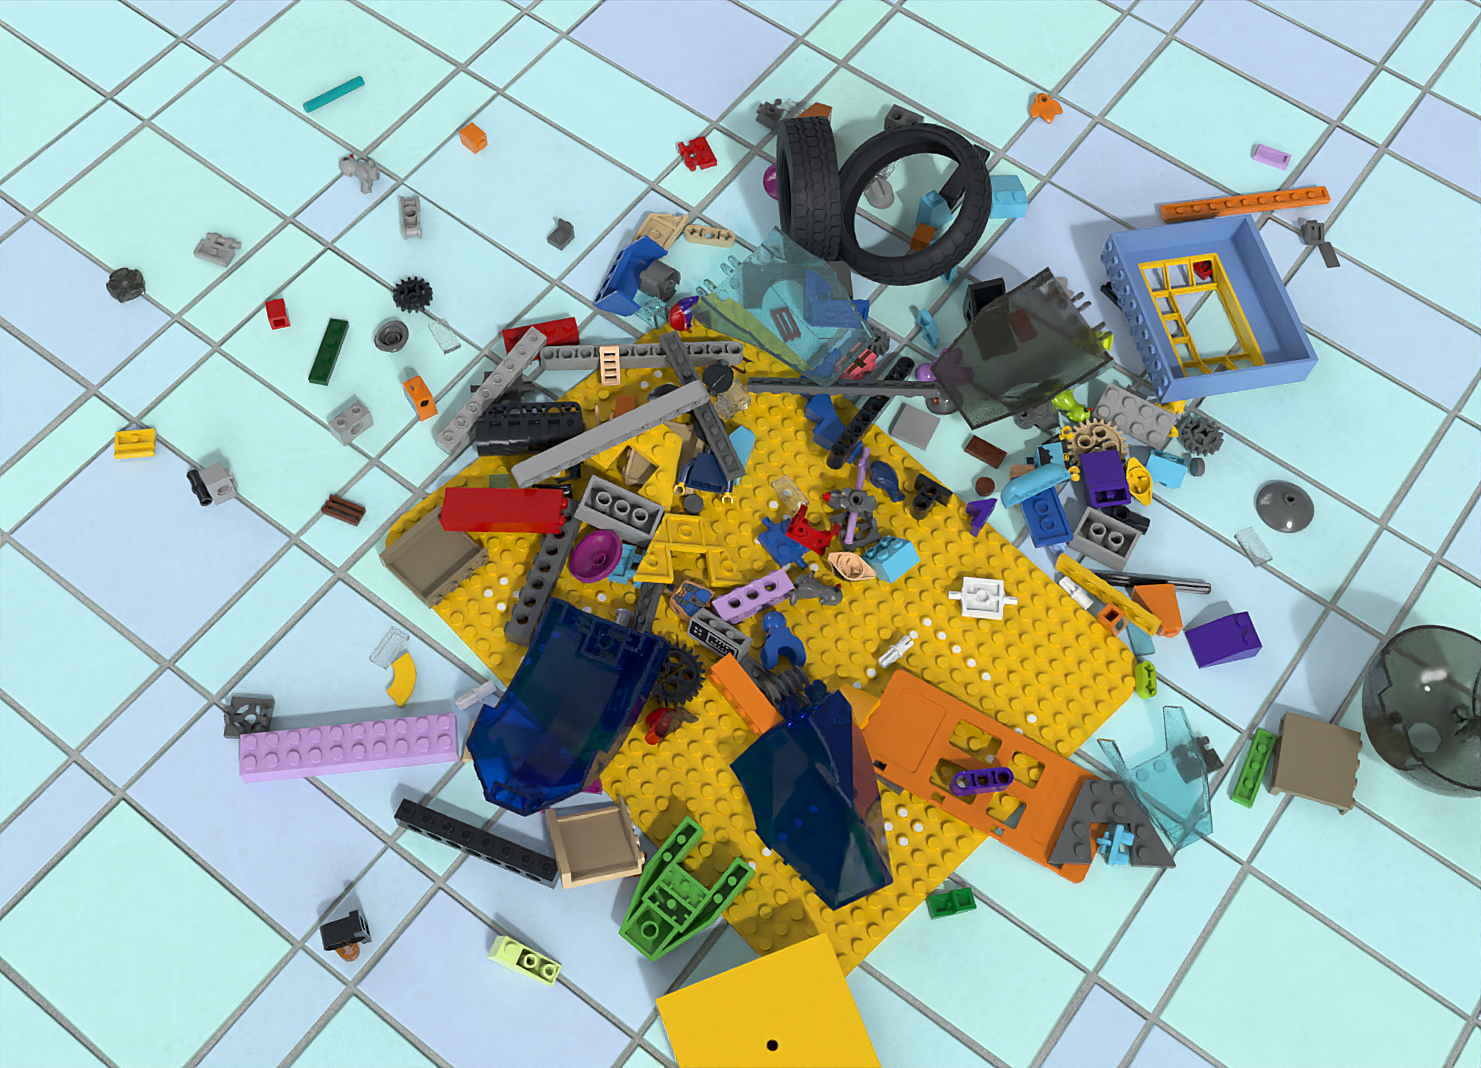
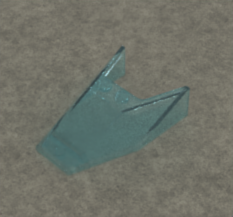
M1166 705L1163 707L1166 750L1164 753L1132 769H1128L1115 740L1099 738L1097 742L1133 800L1176 850H1180L1213 833L1206 762L1183 707Z

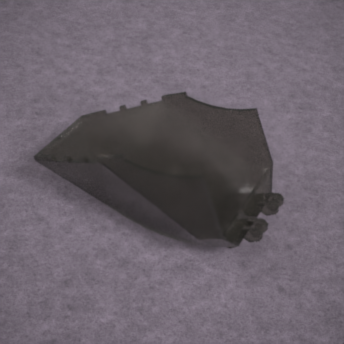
M1046 267L1026 282L984 306L950 347L930 367V370L972 431L1047 403L1102 375L1116 365L1114 358L1109 355L1101 343L1112 336L1113 333L1107 331L1097 338L1095 333L1103 329L1106 323L1103 321L1091 329L1080 312L1087 309L1092 303L1086 301L1076 308L1073 303L1081 300L1085 296L1084 292H1080L1070 299L1049 267Z

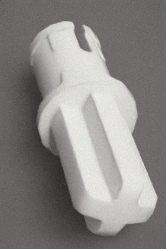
M1067 576L1059 581V585L1071 596L1070 598L1074 599L1085 611L1092 607L1094 601L1082 591V587L1079 588Z
M905 635L895 645H891L889 650L878 659L879 665L885 669L896 659H901L902 654L914 645L912 640L908 642L911 638Z
M488 680L476 689L472 688V691L457 699L456 704L460 710H464L476 702H482L481 699L497 691L493 682Z

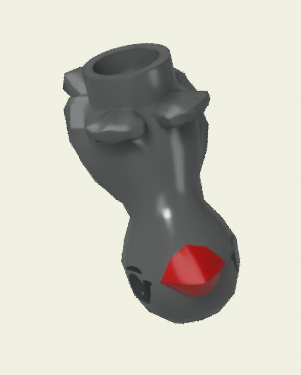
M850 487L843 488V491L836 489L822 494L823 499L831 509L839 510L844 508L853 513H863L864 511L872 513L877 508L875 496H867V493L860 489L851 490Z
M812 570L808 576L802 573L795 580L793 586L797 590L791 592L789 598L791 606H794L799 599L820 598L819 603L823 605L836 606L841 603L843 594L841 583L829 586L823 585L814 578L815 571Z

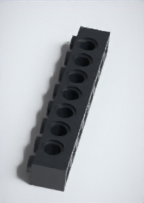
M403 798L394 815L398 826L554 889L560 878L555 859Z

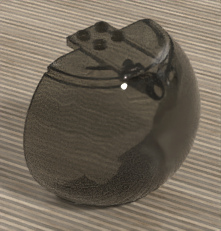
M1420 625L1405 629L1396 634L1383 646L1373 658L1366 672L1362 689V716L1368 738L1375 751L1385 763L1411 784L1428 792L1446 797H1481V640L1463 631L1440 625Z

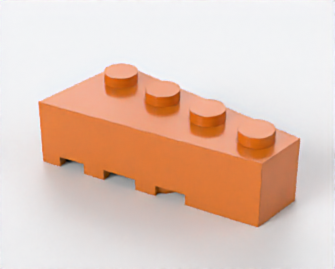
M731 653L714 664L704 675L732 706L737 715L748 724L749 730L754 735L757 734L760 737L782 719Z

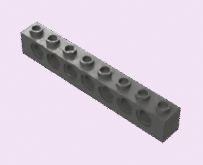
M568 498V508L564 509L566 519H570V521L565 522V526H562L561 534L548 533L547 536H543L540 553L537 552L534 557V567L529 569L526 576L527 583L525 587H521L519 592L520 599L518 604L515 603L512 608V618L505 624L504 633L506 634L507 641L530 648L583 523L582 520L573 517L580 501ZM559 535H562V536H563L562 538H555L556 536H559ZM550 552H556L555 555H549ZM543 569H549L547 572H541ZM535 586H542L540 589H534ZM528 603H535L531 607L526 606ZM521 620H527V621H528V622L525 623V624H519V622H520Z

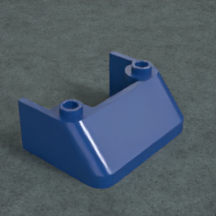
M647 235L624 247L616 256L593 305L600 310L624 317L631 316L634 312L640 310L641 306L633 300L641 285L640 274L643 270H647L655 259L659 260L666 256L668 251Z

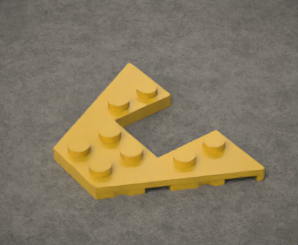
M663 423L588 458L589 461L606 472L624 449L630 446L658 468L638 491L637 495L665 507L662 513L663 517L665 513L670 514L682 438Z
M665 513L633 577V581L672 584L674 576L670 551L705 553L709 583L712 587L737 588L744 587L750 583L749 581L746 582L738 571L739 567L732 561L725 547L720 546L715 539V533L708 527V523L702 516Z

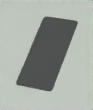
M1331 242L1318 245L1327 268L1340 267Z

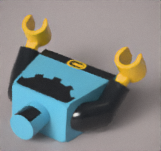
M1064 426L1061 429V434H1056L1036 447L1034 457H1025L1024 465H1035V469L1049 463L1060 464L1071 474V478L1061 483L1068 482L1070 479L1078 481L1080 476L1077 473L1080 470L1076 466L1070 467L1067 443L1063 440L1073 439L1074 434L1072 432L1066 434L1071 431V427Z

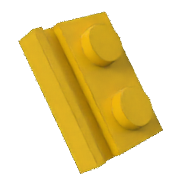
M155 428L115 432V459L155 456L157 436Z

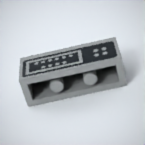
M703 607L691 617L686 634L722 658L731 653L738 663L748 654L752 638Z

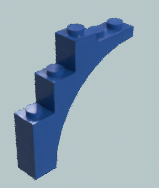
M835 349L832 354L829 353L826 356L824 364L821 367L818 366L814 373L808 370L805 375H801L799 378L832 379L836 365L841 361L842 352ZM800 393L801 396L808 399L805 405V417L817 424L813 429V442L830 451L831 446L846 428L834 410L830 395ZM861 441L846 461L850 465L861 453L863 441Z

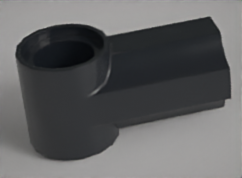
M1123 505L1115 507L1110 517L1142 532V535L1146 534L1150 524L1149 518L1132 513Z

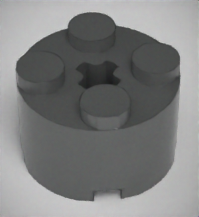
M655 259L647 270H643L640 274V280H642L641 291L659 302H668L677 291L674 289L676 284H680V272Z

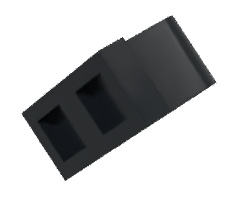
M919 473L914 484V488L919 492L913 499L910 514L916 520L925 519L937 502L947 507L953 492Z
M358 910L349 912L348 917L326 923L319 928L324 951L336 950L358 942L362 944L372 942L368 922Z

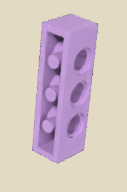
M783 568L778 571L773 570L761 579L756 578L744 587H737L725 596L720 595L712 601V612L715 616L732 626L789 599L795 587ZM771 587L774 590L768 591L765 588ZM753 595V596H755L756 598H755V599H749L748 596ZM731 604H737V605H739V606L736 607V608H733V607H731L730 605H731Z

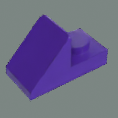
M990 498L967 504L965 512L973 516L969 524L972 527L970 531L972 536H978L994 511L998 499Z

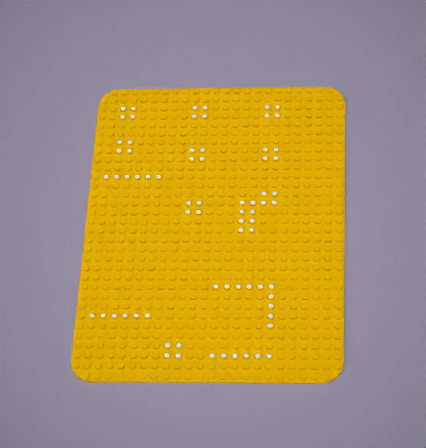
M718 295L699 296L697 304L692 306L693 318L690 329L693 332L677 331L682 342L738 341L743 345V356L753 362L743 360L739 365H734L743 371L745 369L746 373L743 374L732 368L734 379L730 389L722 393L721 397L711 396L710 400L718 416L725 423L727 435H731L742 425L754 433L755 447L745 469L746 475L742 476L737 486L733 484V492L730 493V496L733 498L731 505H729V497L724 498V504L722 505L720 502L722 494L695 489L694 494L703 499V510L696 515L687 513L684 509V500L687 496L673 494L670 514H679V510L684 509L683 515L702 516L708 523V527L715 533V539L720 546L725 547L732 561L739 567L738 571L746 582H751L756 578L761 579L771 571H778L783 568L792 584H794L795 580L802 573L808 576L814 570V578L823 585L829 586L841 583L843 594L841 603L836 606L823 605L819 603L820 598L799 599L794 606H791L789 599L732 625L752 638L748 655L762 664L760 652L766 643L765 636L767 634L762 628V619L770 611H779L785 616L790 632L803 642L806 652V662L800 668L808 676L811 687L808 688L803 684L804 691L801 692L798 688H796V691L823 711L826 710L833 697L845 683L880 698L893 673L897 670H904L1059 756L1068 759L1135 691V667L1138 663L1132 651L1117 636H1112L1099 624L1097 618L1089 611H1085L1074 599H1071V596L989 523H985L977 537L970 534L972 527L969 524L973 516L965 512L967 504L956 494L953 493L947 507L937 502L925 519H914L910 514L913 499L919 492L914 488L915 480L919 473H922L943 487L949 488L876 424H874L862 440V450L864 447L870 449L868 459L870 464L865 474L862 490L867 493V496H875L877 501V508L873 511V519L876 518L877 530L881 535V539L890 535L911 541L920 561L893 583L882 581L876 575L874 579L858 582L842 581L832 574V567L827 560L829 553L844 552L837 536L834 535L830 547H826L823 556L812 550L803 555L802 558L809 565L806 569L801 570L796 562L789 563L780 568L757 540L758 535L768 530L762 523L763 518L768 516L774 524L781 523L787 518L792 519L802 503L808 507L805 518L808 519L810 526L818 531H824L825 529L829 531L831 528L829 518L847 512V510L844 508L839 510L831 509L826 504L822 494L836 489L843 491V488L850 487L851 490L855 489L859 470L857 465L862 451L851 465L845 462L842 468L837 470L831 469L826 464L829 451L813 442V429L817 424L805 417V405L808 399L800 394H772L771 392L755 394L747 392L749 377L799 378L801 375H805L808 370L813 373L815 370L740 304L728 297ZM666 318L633 344L660 343V335L675 330L667 322L668 318ZM709 366L695 367L701 381L703 371ZM672 367L620 369L621 384L602 386L601 369H598L555 402L573 401L579 403L582 409L583 422H587L591 430L596 427V405L599 406L600 423L602 425L610 421L611 413L615 412L617 395L636 396V409L649 403L647 400L648 395L658 386L672 384L681 388V385ZM842 394L830 396L836 414L844 426L847 427L859 409ZM553 407L548 412L557 413L559 410ZM684 413L669 420V422L693 426L689 421L690 414ZM631 447L625 448L606 472L586 459L584 464H581V479H569L559 483L571 484L573 500L577 501L581 500L592 475L636 495L642 488L626 485L625 477L622 476L624 465H628L627 453L629 449H632ZM535 455L480 457L402 515L388 532L385 541L386 549L438 505L443 506L446 487L520 488L511 469L518 463ZM880 460L893 467L898 476L899 489L906 496L904 501L892 502L888 492L882 488H876L871 483L869 478L871 476L870 465L873 461ZM565 469L536 484L559 485L556 479L570 475L569 471ZM529 486V487L523 488V489H539V488H532L531 486ZM661 516L657 529L663 519V516ZM857 517L856 523L862 524L867 522L863 518ZM844 519L841 523L842 530H846L848 525L847 520ZM583 521L530 648L507 641L504 627L506 622L512 618L511 611L514 604H518L520 589L522 586L525 587L527 573L529 569H533L534 557L537 552L540 553L542 538L544 535L547 536L548 533L465 532L482 549L485 547L488 549L489 559L484 566L477 568L469 579L463 580L454 592L448 593L442 602L437 606H433L432 609L548 732L554 733L555 740L581 767L590 768L599 775L604 792L617 805H619V796L622 795L624 803L629 804V818H633L636 826L658 849L661 848L686 816L690 817L704 829L706 835L679 867L710 891L737 857L755 870L756 876L721 916L760 957L827 932L846 978L989 837V835L978 831L942 811L939 807L924 801L906 790L900 796L777 703L773 707L782 719L760 737L757 734L754 735L749 730L748 724L737 715L732 706L706 678L703 683H700L703 685L701 691L698 690L699 694L697 697L693 696L692 702L686 700L684 706L678 702L676 706L677 712L673 711L676 716L673 718L668 733L656 745H649L645 741L648 731L644 722L647 715L654 709L665 707V701L662 700L660 704H657V697L651 700L652 693H644L647 686H640L644 679L638 678L624 733L606 735L602 732L633 618L629 621L628 634L621 635L611 630V625L615 623L617 616L615 612L618 608L630 610L634 617L643 582L640 588L633 586L634 581L632 578H629L627 585L608 581L607 577L595 583H582L572 575L570 571V558L575 547L590 533L602 530ZM855 526L854 534H858L860 528ZM870 528L862 531L861 536L863 539L868 536ZM559 535V536H556L555 538H562L563 536H562V535ZM620 538L622 544L636 546V554L642 555L644 548ZM880 541L849 552L861 557L865 554L866 550L874 547ZM672 551L671 561L674 576L672 583L677 587H680L684 580H689L714 591L715 598L720 595L725 596L735 589L710 586L705 553ZM550 552V553H549V555H555V554H556V552ZM633 563L632 570H637L639 564ZM549 569L541 570V572L549 571ZM963 577L1003 580L1005 596L1017 597V605L1005 604L1002 620L961 616L962 605L960 600L948 599L949 590L961 592ZM664 583L646 652H651L652 646L658 648L660 642L665 647L668 641L671 642L672 646L678 641L680 648L686 644L687 651L693 648L692 655H699L696 661L704 663L700 669L706 671L705 675L722 657L686 635L689 626L670 610L669 600L671 596L664 593L668 583ZM535 586V587H534V589H540V588H542V586ZM771 587L765 588L768 591L774 590ZM753 595L748 596L749 599H755V598H756V597L753 596ZM528 603L526 606L531 607L535 603ZM731 604L730 606L736 608L739 605ZM711 605V606L709 607L708 611L711 612L712 614H714V613L712 612V605ZM521 620V621L519 622V624H525V623H527L528 621H527V620ZM568 628H577L586 634L587 654H578L577 644L566 637L565 633ZM903 636H909L911 639L908 642L912 640L914 645L902 654V658L896 659L885 669L880 666L878 659L889 650V647L895 645ZM778 655V662L774 669L770 671L778 676L780 673L785 674L787 669L792 670V665L787 657ZM670 657L672 663H678L676 658ZM686 664L680 666L675 672L671 674L668 673L666 678L657 681V683L661 684L672 674L676 675L678 670L682 669L683 667H686ZM653 668L655 673L662 674L660 669ZM682 674L685 680H690L687 674ZM666 684L668 690L674 691L672 685ZM672 702L666 708H674ZM668 710L667 715L671 718L670 710ZM963 720L958 721L949 739V743L952 746L987 765L992 764L1001 745L998 739ZM863 729L858 733V737H860ZM1015 751L1007 768L1013 772L1014 780L1030 789H1034L1044 766L1022 752ZM940 758L929 778V782L961 801L972 804L976 794L956 796L949 789L951 779L958 772L965 770ZM977 778L978 783L982 784L981 779ZM956 780L958 786L965 787L963 781ZM1003 791L995 792L986 809V814L1003 823L1023 802ZM933 792L931 797L942 803L944 797ZM992 824L990 830L994 832L998 827Z

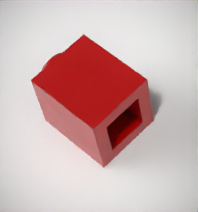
M284 298L265 302L272 330L291 326Z

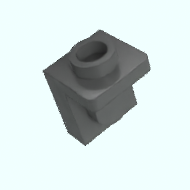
M560 218L557 229L547 238V242L562 251L575 238L573 225Z
M1309 220L1301 226V230H1304L1305 245L1325 244L1324 223H1318L1317 220Z

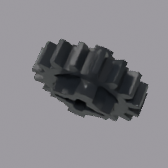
M415 276L414 280L408 277V281L402 279L401 285H395L396 289H393V300L397 308L401 307V311L408 309V313H411L412 310L418 313L420 308L424 311V306H430V301L433 300L432 287H430L429 282L425 283L423 278L419 281L417 276Z

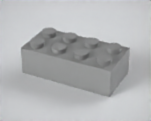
M592 475L573 517L602 530H611L620 538L646 549L653 539L665 507Z

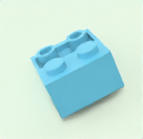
M890 535L883 537L877 545L866 550L865 554L861 556L876 572V576L880 580L893 583L920 561L911 541Z

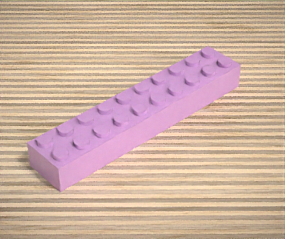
M455 713L240 735L239 775L245 783L459 761L458 721Z

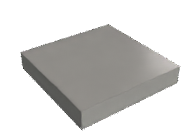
M906 404L891 432V436L925 451L941 419Z

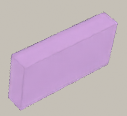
M1259 144L1253 160L1285 171L1291 155Z

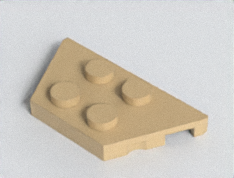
M650 213L631 241L633 243L647 235L668 251L689 221V216L683 214V217L673 216V214L661 215L659 213Z

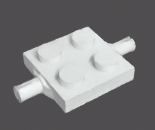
M963 577L961 592L949 590L948 599L960 600L962 605L961 616L1002 620L1004 605H1017V597L1005 596L1003 580Z

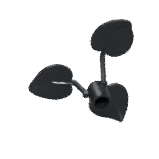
M711 365L702 374L703 383L709 386L707 389L709 394L712 388L720 394L728 391L734 379L733 370L728 365ZM672 384L658 386L651 391L647 400L651 402L679 387ZM693 410L686 412V414H690L689 421L693 425L695 435L709 445ZM720 418V420H721V422H722V424H723V427H724V429L726 430L725 423H724V421Z

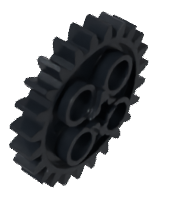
M668 641L665 647L660 642L658 648L652 646L651 652L647 651L646 657H643L641 663L644 665H640L638 669L642 671L638 678L644 680L640 686H647L644 693L651 692V700L657 697V704H660L663 700L665 701V707L670 702H672L674 708H676L678 702L684 706L686 700L692 702L693 696L697 697L699 694L698 690L701 691L703 685L700 683L705 681L702 675L706 671L700 669V667L704 663L696 661L699 655H692L693 648L687 651L686 644L680 648L678 641L674 646ZM670 657L676 658L678 663H672ZM686 664V667H683L682 669L678 670L676 675L672 674L661 684L657 683V681L666 678L668 673L671 674L675 672L680 666ZM653 668L660 669L662 674L655 673ZM682 674H687L690 680H685ZM666 684L672 685L674 691L668 690Z

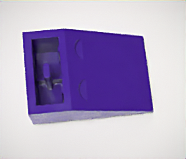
M1117 449L1079 454L1087 507L1100 510L1131 504L1129 484Z

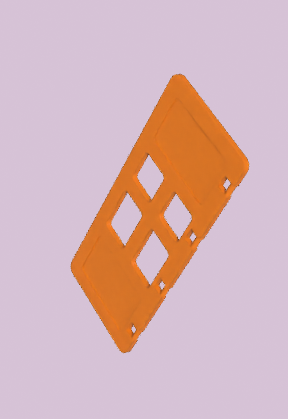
M904 670L895 671L880 697V706L871 714L869 723L864 727L851 752L852 760L924 801L939 807L942 811L978 831L998 840V842L1041 866L1054 871L1074 884L1081 883L1085 879L1090 865L1062 864L1059 869L1052 864H1048L1047 861L1070 814L1073 803L1080 792L1083 781L1085 779H1103ZM959 720L969 723L1001 742L991 765L979 761L949 743V739ZM1020 751L1044 766L1034 789H1030L1013 779V782L1003 790V792L1025 804V809L1015 829L986 814V809L995 792L976 794L972 804H967L929 782V778L940 758L951 762L965 771L1007 767L1014 752ZM875 760L886 765L884 771L873 765ZM998 775L999 781L1006 783L1005 778ZM980 778L982 781L981 785H985V781ZM933 792L944 797L942 803L931 797ZM1089 823L1092 861L1100 845L1096 843V839H1103L1109 824ZM992 824L1003 830L1001 836L990 830Z

